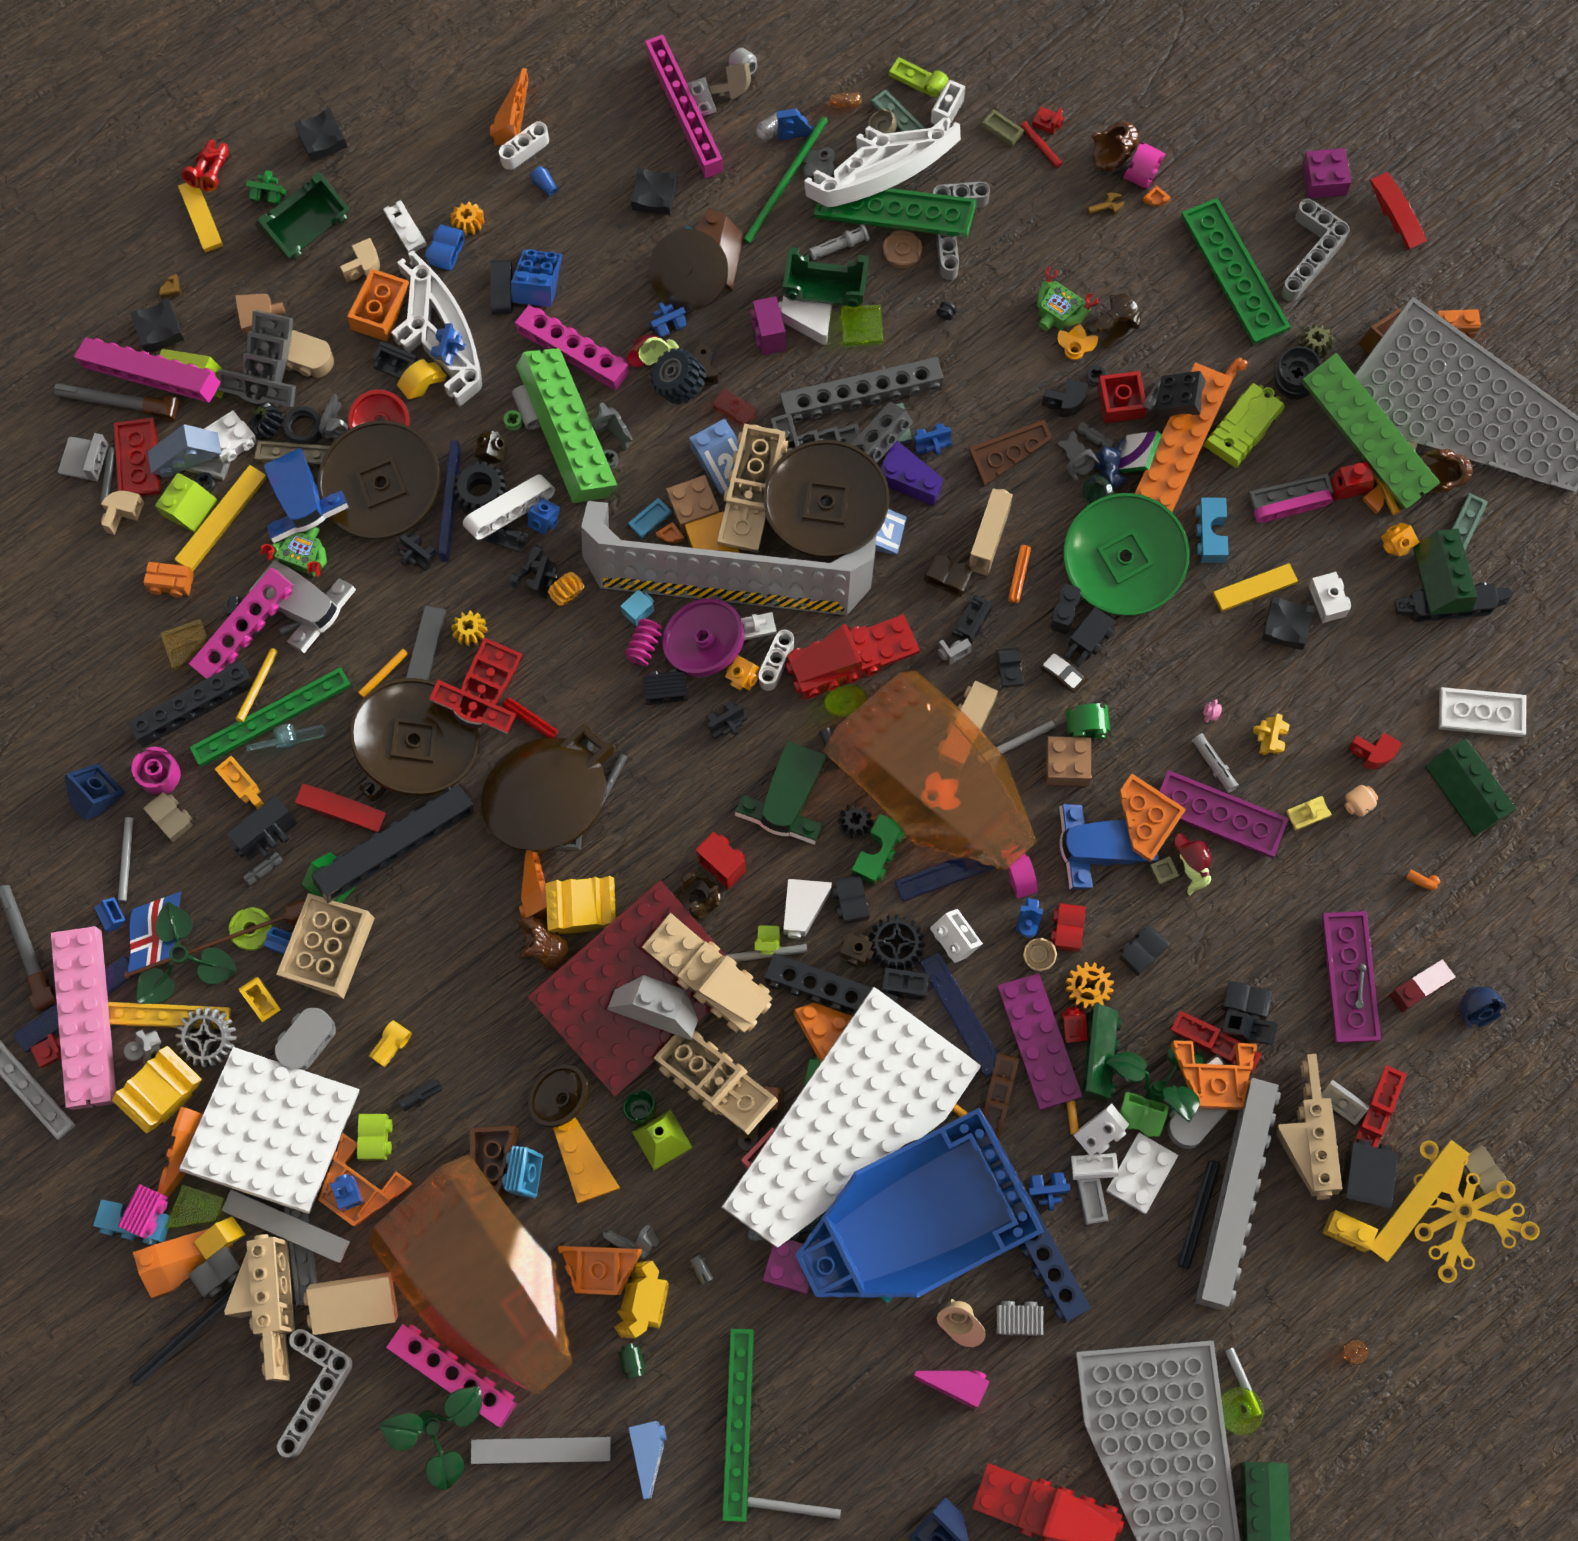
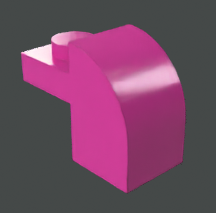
M1022 845L1001 851V857L1009 872V881L1017 899L1037 893L1035 872L1030 858L1026 856Z

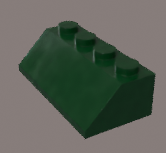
M1459 529L1438 530L1420 540L1413 547V552L1430 615L1472 611L1477 599V593Z
M1467 738L1448 748L1425 766L1474 837L1507 818L1517 809Z
M1094 1003L1089 1012L1088 1041L1086 1044L1081 1099L1108 1102L1110 1097L1115 1094L1116 1084L1112 1083V1075H1116V1072L1107 1066L1106 1063L1119 1051L1120 1040L1116 1039V1032L1121 1029L1122 1019L1118 1018L1117 1010L1098 1003Z
M1240 1462L1243 1541H1291L1288 1464Z

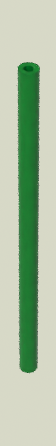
M822 116L745 235L743 239L745 243L750 244L825 127L828 122L827 118Z

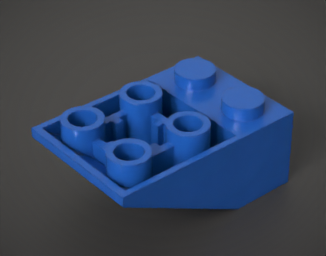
M533 249L523 250L511 281L512 303L551 307L556 293L562 254L541 252Z

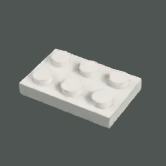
M1138 1133L1118 1168V1177H1113L1106 1192L1141 1213L1146 1214L1178 1155L1143 1134Z

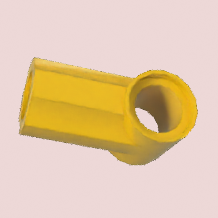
M391 1021L384 1029L382 1039L369 1056L383 1067H386L398 1049L403 1048L407 1044L412 1032L396 1021Z

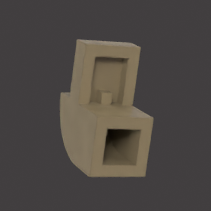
M749 63L727 66L728 82L710 86L711 94L717 93V97L729 95L728 92H730L731 99L742 95L748 89L751 81Z

